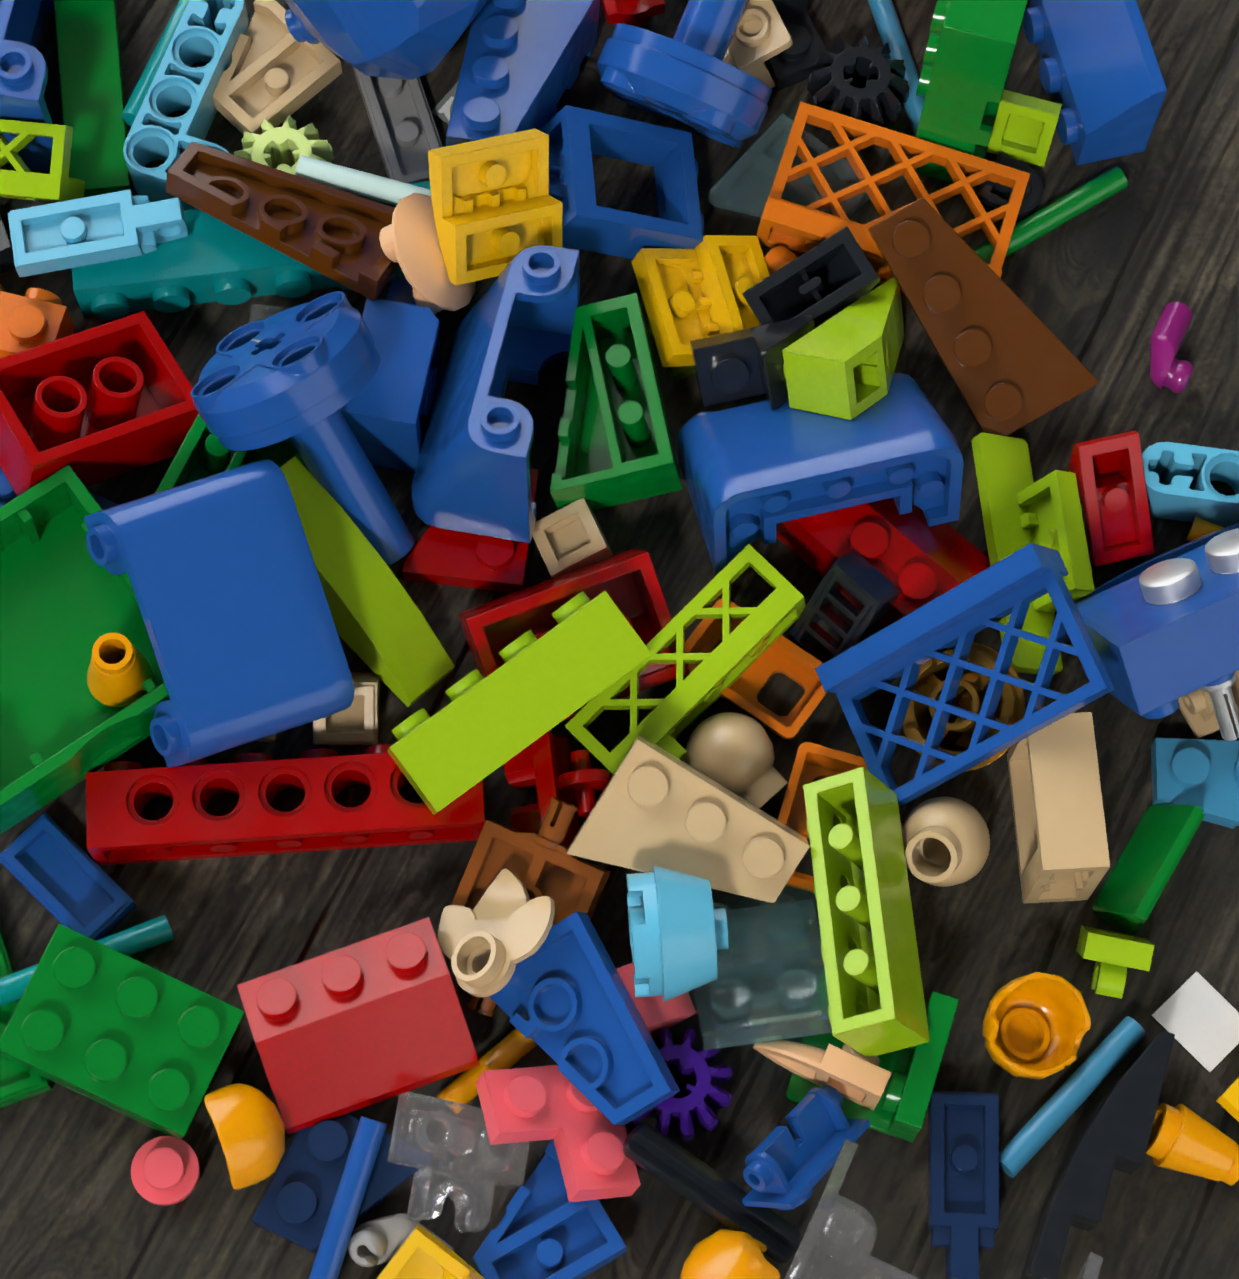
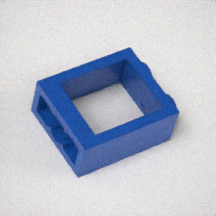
M569 105L564 106L540 130L549 135V195L563 202L562 246L634 259L641 248L694 249L703 241L704 217L700 212L697 187L699 169L698 163L694 158L692 133ZM592 154L654 167L659 218L597 206Z

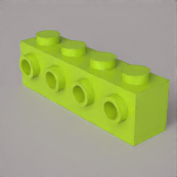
M582 591L552 613V616L558 623L556 627L539 639L536 638L531 630L527 631L499 652V655L505 661V664L485 678L476 668L445 691L452 701L432 717L429 716L423 707L391 730L398 742L389 747L387 752L433 815L652 656V653L606 591L591 601Z
M864 767L805 784L803 788L807 814L806 827L811 848L814 874L813 887L817 900L821 954L825 968L829 1002L828 1016L832 1028V1036L867 1058L928 1043L930 1038L897 794Z

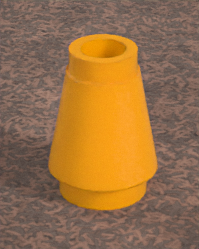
M107 633L99 637L93 645L87 671V685L91 694L102 704L118 708L127 707L145 695L142 683L149 678L152 680V668L147 658L127 637L119 633Z
M1161 1103L1157 1107L1146 1151L1147 1155L1153 1157V1164L1155 1166L1218 1182L1222 1181L1230 1186L1239 1180V1145L1236 1141L1184 1104H1178L1174 1108L1166 1103Z

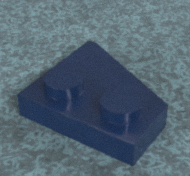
M344 1114L297 1131L251 1220L253 1224L315 1254L318 1251L360 1120L349 1114ZM384 1133L357 1218L364 1217L384 1201V1197L414 1174L418 1176L427 1169L432 1160L431 1155L388 1133Z

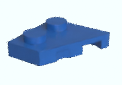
M551 1139L545 1148L544 1157L526 1184L519 1187L506 1207V1214L498 1226L489 1232L473 1256V1260L480 1274L485 1279H583L627 1253V1249L599 1199L569 1202L554 1140Z

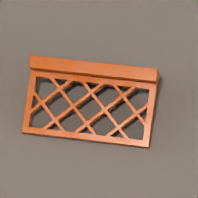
M800 101L756 236H758L760 245L769 248L776 246L786 247L799 257L847 226L881 279L879 283H884L890 278H894L869 234L868 229L910 205L907 204L891 211L878 189V186L903 175L917 200L923 197L940 216L941 214L935 205L961 193L975 219L953 229L961 238L982 229L994 249L990 263L987 265L1000 278L1003 271L1001 269L1030 173ZM806 123L831 131L839 147L813 158L801 138ZM873 144L887 148L897 165L871 176L857 152ZM797 153L802 163L792 168ZM846 157L860 182L833 193L820 168ZM930 162L944 166L954 183L928 194L915 169ZM809 174L823 198L807 206L781 199L787 183ZM986 181L1012 188L1008 203L988 213L972 189ZM866 192L880 217L863 225L850 221L840 204ZM829 209L831 214L825 213L824 211ZM1003 218L998 233L993 223Z

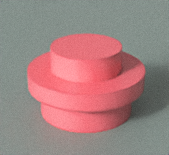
M160 1136L149 1140L139 1148L131 1164V1179L135 1189L145 1200L156 1205L168 1206L183 1201L193 1192L200 1177V1163L195 1151L188 1143L173 1136Z

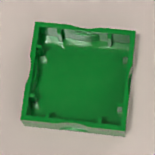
M69 465L0 507V834L84 780L86 772H96L149 737L150 722L154 719L157 705L170 699L128 573L112 575L104 566H98L89 554L86 544L88 529L84 517L102 511V509ZM107 633H119L127 637L147 658L152 668V680L149 678L142 683L145 695L127 707L118 708L102 704L91 694L87 685V671L93 645L99 637Z

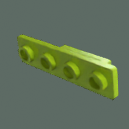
M983 432L973 437L971 443L990 566L1026 545L1034 543L1059 552L1069 573L1062 578L1074 602L1094 592L1092 567L1089 559L1076 473L1055 470L1034 483L1028 444L1024 439ZM1049 593L1030 602L1022 630L1046 638L1050 637L1055 621L1054 613L1057 610ZM1011 614L998 622L1008 625ZM1000 631L1001 642L1005 634V632ZM1019 637L1011 665L1016 672L1038 674L1046 646ZM1061 652L1053 675L1063 669Z

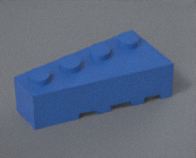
M488 0L471 24L447 129L446 146L534 128L541 130L556 115L557 103L566 88H572L579 76L580 64L584 57H590L597 45L600 0Z

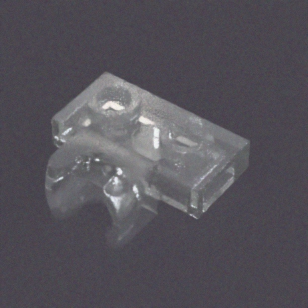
M408 1091L399 1094L387 1162L420 1170L414 1173L407 1215L411 1222H421L422 1220L439 1217L443 1209L444 1200L448 1196L455 1205L454 1226L457 1231L476 1233L484 1230L489 1223L495 1185L510 1189L519 1188L523 1185L530 1142L490 1145L482 1108Z

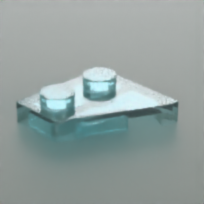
M782 113L710 189L709 203L717 208L761 217L794 121ZM804 129L801 138L813 158L832 150ZM797 153L792 168L802 163ZM844 158L820 168L833 193L860 182L851 165ZM807 174L787 183L781 199L807 206L823 198L811 177ZM863 192L840 204L849 220L868 201L869 196L867 192ZM829 208L822 211L833 215Z

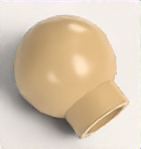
M724 712L710 716L694 729L688 739L685 749L687 751L686 764L759 809L788 783L773 766L775 760L773 744L763 726L747 715L736 712Z
M948 796L928 799L913 808L903 822L901 829L906 866L915 877L927 884L946 887L967 882L980 872L988 858L990 834L987 824L982 815L972 805L961 799Z

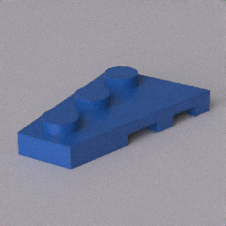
M576 911L552 926L546 940L538 951L517 963L509 982L499 992L488 996L511 1018L509 1022L526 1038H532L558 1064V1070L614 1125H625L680 1092L587 913Z

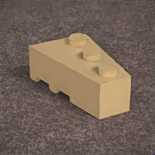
M638 734L572 840L566 854L644 873L653 872L654 865L707 879L710 881L711 889L775 903L810 845L806 837Z

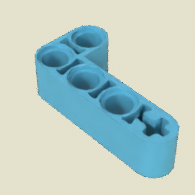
M189 0L123 147L124 158L133 188L139 196L147 195L150 202L176 198L165 192L167 171L192 141L229 153L220 145L205 141V138L218 111L214 106L213 92L222 72L231 65V52L239 35H245L250 24L245 0ZM198 62H209L203 67H190ZM175 111H187V113L180 117H167ZM155 160H163V161H165V162H164L162 165H160L159 167H155V168H146V167H144L146 164H148V163L151 162V161H155ZM180 200L184 211L197 209Z
M1157 442L1149 446L1142 453L1150 517L1193 522L1194 518L1198 517L1222 527L1239 523V451L1174 442ZM1159 476L1162 477V484L1159 483ZM1194 479V483L1190 489L1189 486L1192 480ZM1222 481L1232 487L1235 495L1226 496L1220 494L1213 488L1210 482Z

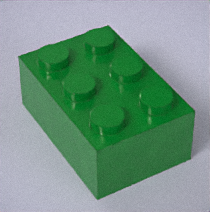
M59 923L0 1038V1057L161 1133L182 1139L245 1011Z

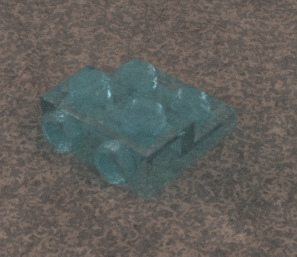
M780 894L775 903L762 901L760 906L731 910L722 903H713L714 909L725 908L728 949L717 950V980L692 990L704 1050L832 1033L828 1016L829 1002L825 968L821 954L820 926L813 900L796 901L790 895Z

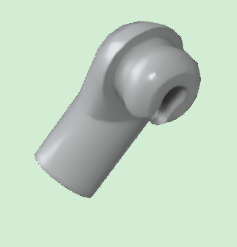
M404 1213L364 1222L354 1230L350 1238L348 1252L351 1259L356 1264L369 1268L389 1262L419 1222ZM424 1227V1228H425L426 1230H428L431 1234H433L436 1238H438L441 1242H443L446 1246H448L452 1251H454V1248H453L452 1246H450V1245H449L448 1243H446L444 1240H442L441 1238H439L437 1235H435V1234H434L433 1232H431L429 1229H427L426 1227Z

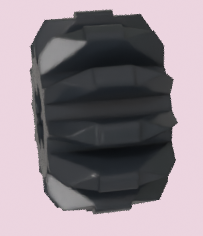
M865 35L858 41L857 47H851L840 37L834 45L833 53L821 50L820 55L816 58L815 70L809 75L807 85L809 95L812 96L811 105L883 127V123L895 125L900 118L904 102H907L909 94L908 81L904 79L906 71L904 60H890L891 50L888 43L874 50L869 48Z

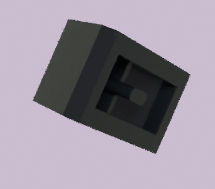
M846 226L742 294L761 325L812 315L816 328L868 294L881 279Z

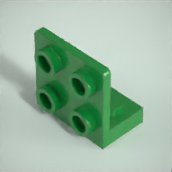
M825 975L821 979L801 1044L811 1045L826 1051L829 1044L842 1049L845 1043L832 1036V1028L828 1016L829 1002ZM932 992L925 1005L930 1042L878 1055L877 1057L881 1060L879 1067L892 1072L874 1111L843 1097L844 1103L841 1109L846 1118L868 1119L871 1124L868 1127L869 1129L909 1142L914 1141L923 1125L959 999ZM792 1073L786 1092V1100L797 1105L810 1089L822 1087Z

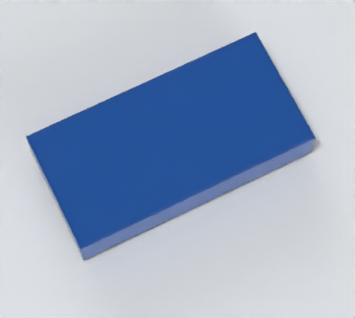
M46 813L41 815L0 853V863L60 924L95 941L104 938L137 907L135 902Z

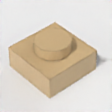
M584 498L576 500L535 522L532 536L552 578L614 556L590 505Z

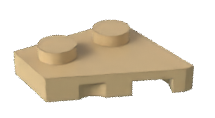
M276 0L254 1L255 12L245 35H239L231 52V65L222 72L212 95L215 108L243 135L244 131L261 135V124L264 118L276 128L286 120L288 115L291 116L342 74L341 61L321 42L318 44H310L307 41L300 43L294 39L286 24V9Z

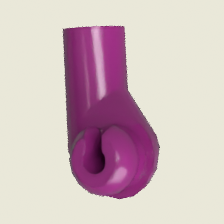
M1180 302L1166 304L1150 336V379L1160 390L1164 386L1174 393L1184 392L1194 369L1190 362L1175 358L1193 317L1191 309Z

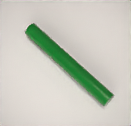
M1115 166L1016 223L1005 257L1126 188L1128 181L1124 172ZM986 240L974 247L973 250L986 264H989L994 249L989 241Z

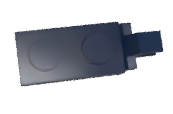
M933 1090L928 1104V1230H931V1247H946V1279H979V1249H993L994 1235L999 1229L998 1093Z

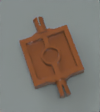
M552 797L539 833H523L495 820L485 821L451 905L465 906L473 910L500 871L508 869L523 883L530 900L541 896H549L554 900L555 915L552 926L576 911L587 913L591 920L611 871L583 860L578 856L566 854L569 847L564 845L563 841L578 807ZM473 995L467 1003V1007L471 1010H478V1013L493 1017L497 1005L490 997H475Z

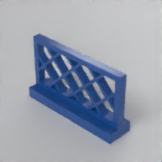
M1030 543L815 668L824 691L836 693L869 772L897 794L899 807L1114 690L1113 684L1062 578L1069 573L1057 550ZM1046 593H1049L1057 610L1049 638L1022 630L1030 602ZM1011 614L1008 625L997 622ZM987 627L1005 632L994 669L967 661L975 634ZM1066 632L1073 646L1063 643ZM1019 637L1046 646L1035 684L1008 675ZM956 645L953 656L943 653ZM1060 651L1078 656L1090 681L1069 694L1049 689ZM932 658L950 663L939 700L913 691L921 665ZM964 668L991 677L979 714L953 705ZM902 676L899 686L890 683ZM1005 682L1032 691L1024 718L1013 725L993 719ZM878 689L896 694L885 730L869 723L860 702L861 699ZM1046 696L1056 699L1053 703L1042 708ZM911 699L936 708L925 744L900 735ZM950 713L976 722L969 748L958 755L939 749ZM990 728L1000 730V732L987 738ZM876 736L883 738L880 746ZM896 744L922 752L914 779L900 787H897L889 769ZM936 758L946 761L933 768Z

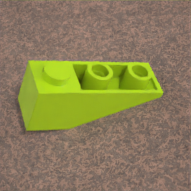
M890 278L782 350L784 360L783 373L787 383L790 408L852 420L888 395L905 336L900 287L895 278Z

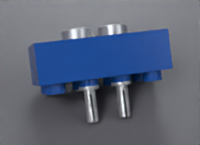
M1239 523L1200 537L1148 560L1094 589V592L1074 602L1113 684L1114 690L1109 692L1112 696L1146 719H1159L1174 713L1179 708L1178 698L1197 689L1208 692L1221 736L1226 741H1235L1239 738V712L1231 689V685L1237 679L1235 671L1239 670Z

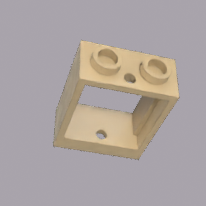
M1092 712L1070 713L1012 745L1007 753L1023 904L1088 900L1110 868Z

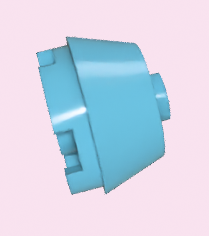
M654 865L653 872L626 874L630 947L635 974H633L635 997L662 996L663 1002H666L717 980V950L728 949V927L725 908H713L710 881Z

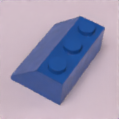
M1031 0L1030 6L1025 9L1023 16L1025 36L1030 44H1037L1041 56L1039 75L1044 92L1046 94L1053 93L1055 102L1062 104L1056 125L1057 133L1063 145L1070 144L1076 166L1144 152L1167 93V88L1137 1Z

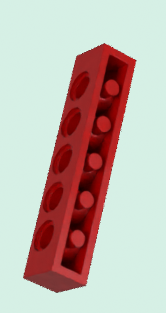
M390 744L368 747L364 750V754L338 756V752L335 750L311 749L300 753L299 759L273 760V756L269 754L247 753L235 757L234 763L208 764V761L202 758L169 768L143 769V765L136 762H113L105 765L104 771L86 772L87 850L95 863L101 866L478 841L486 821L484 783L481 780L433 815L424 802L411 803L401 796L403 789L410 782L387 751L392 746ZM350 785H361L370 791V795L363 804L357 807H344L336 802V798L342 789ZM296 789L305 794L300 806L292 811L281 812L271 807L274 797L283 790ZM230 793L239 797L236 808L227 815L214 816L206 812L208 803L219 794ZM164 797L173 801V806L165 817L159 820H146L141 817L144 806L152 799Z

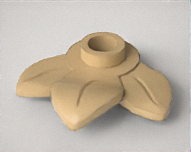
M502 869L473 910L459 905L444 907L439 923L438 943L442 953L451 959L452 971L456 976L459 986L475 997H488L499 992L511 979L516 964L537 952L546 940L553 925L555 915L554 900L549 896L536 897L530 900L527 889L518 877L508 869Z

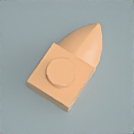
M786 1040L755 1041L753 1046L758 1052L790 1072L820 1087L830 1085L837 1089L842 1097L874 1111L892 1073L879 1067L881 1060L877 1056L867 1058L847 1044H844L842 1049L829 1044L826 1051L811 1045Z

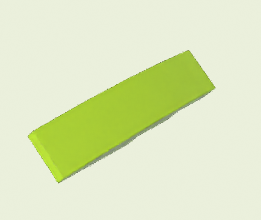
M295 456L281 466L280 469L289 484L337 633L409 708L450 674L455 665L421 611L383 558L342 507Z

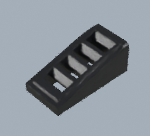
M853 550L837 559L831 566L787 636V639L822 663H825L829 659L806 640L809 634L833 654L832 658L867 639L902 591L859 553ZM842 588L864 606L862 611L840 593ZM833 604L854 622L852 627L831 611L829 606ZM820 619L843 638L841 644L817 624Z

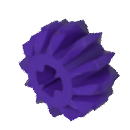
M668 1027L658 1030L659 1051L670 1072H677L680 1081H692L693 1085L687 1084L685 1097L674 1098L673 1095L635 1118L631 1123L636 1126L639 1122H648L651 1118L655 1117L658 1120L655 1129L665 1136H668L669 1124H678L681 1140L684 1143L692 1142L694 1138L692 1119H695L703 1128L709 1131L717 1127L718 1119L709 1106L715 1108L729 1107L732 1098L731 1094L716 1086L729 1081L732 1077V1070L727 1065L708 1067L716 1059L720 1051V1047L716 1042L706 1044L697 1052L693 1049L696 1043L697 1031L687 1028L683 1034L682 1045H673L672 1033Z

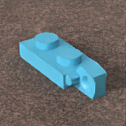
M130 189L17 209L8 213L14 264L19 277L142 256V253L147 254L157 250L156 243L160 244L188 237L185 213L179 197L150 202L147 195L132 196Z

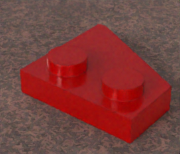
M530 468L531 502L536 503L539 469ZM430 526L404 561L402 569L403 580L515 593L524 589L530 543Z

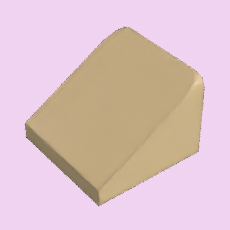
M351 672L354 684V699L351 706L341 712L313 721V744L378 745L380 678L374 672Z

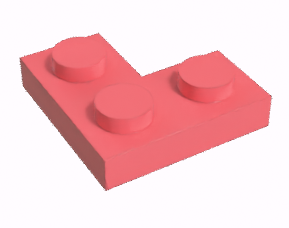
M558 1065L483 1071L476 1081L490 1145L553 1139L569 1202L632 1196L640 1187L641 1183L635 1162L626 1157L623 1152V1144L628 1136L625 1125H614L558 1070Z

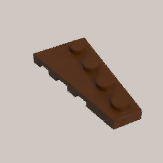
M193 141L167 171L165 192L176 198L179 197L180 200L374 302L399 266V263L391 261L384 254L379 240L381 229L392 224V215L395 210L393 207Z
M923 197L868 229L878 250L983 433L1007 436L1100 383Z

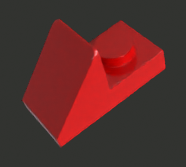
M1134 430L1074 444L1067 472L1076 473L1090 563L1096 567L1155 553L1139 433Z

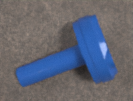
M689 0L673 39L636 26L618 23L611 38H607L596 64L601 77L600 82L614 93L613 96L617 99L736 148L740 147L743 140L758 134L768 110L767 102L772 93V90L760 80L723 61L748 0Z
M335 291L322 295L309 303L281 311L264 320L250 322L229 333L218 343L216 347L217 353L205 365L198 383L190 393L193 398V404L208 430L218 438L223 447L233 451L258 449L290 438L308 471L342 507L386 564L389 566L404 557L414 546L415 539L340 410L364 389L375 375L380 364V355L374 346V338L359 311L351 306L344 292Z

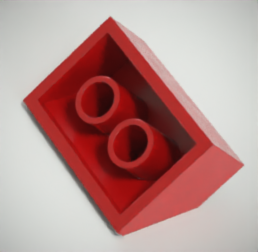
M893 498L776 524V537L823 578L837 559L855 550L898 587L902 593L879 622L878 626L882 629L990 567L989 558L949 524L944 523L929 527L923 510L915 505H912V512L899 515ZM842 588L840 593L862 611L864 606Z
M634 548L458 613L477 669L484 678L505 664L499 652L518 637L531 630L536 638L539 639L556 627L558 623L552 616V613L582 591H584L590 601L606 591L644 644L647 645L672 620L649 553ZM676 639L662 653H676ZM650 664L639 675V692L676 679V664ZM685 664V675L690 673L688 664ZM630 685L616 699L630 696ZM584 706L579 708L577 711H575L573 714H571L563 721L574 717Z
M429 917L237 985L257 1050L288 1135L314 1126L319 1122L331 1120L480 1066L448 967Z

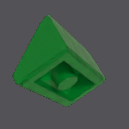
M1155 804L1147 808L1093 903V913L1130 935L1133 932L1137 933L1148 919L1205 816L1202 814L1204 810L1196 805Z

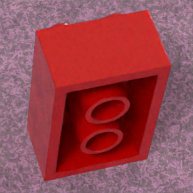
M145 311L0 358V468L17 496L67 465L72 468L84 486L88 487L177 454L198 415V411L193 404V398L190 395L193 387Z

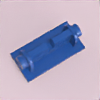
M824 1085L822 1088L810 1089L797 1106L785 1117L796 1139H793L787 1126H777L746 1157V1168L743 1170V1177L746 1183L753 1189L742 1199L744 1206L789 1210L803 1204L812 1195L813 1187L832 1166L841 1162L849 1155L853 1143L871 1125L869 1120L846 1118L841 1109L844 1103L843 1097L834 1087Z

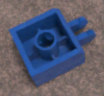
M396 276V280L391 281V287H388L389 293H387L385 300L376 299L374 302L369 298L366 299L362 316L374 338V346L380 355L379 367L364 389L340 410L373 466L415 473L444 370L441 364L438 335L440 325L439 320L429 307L416 304L413 297V287L406 277Z

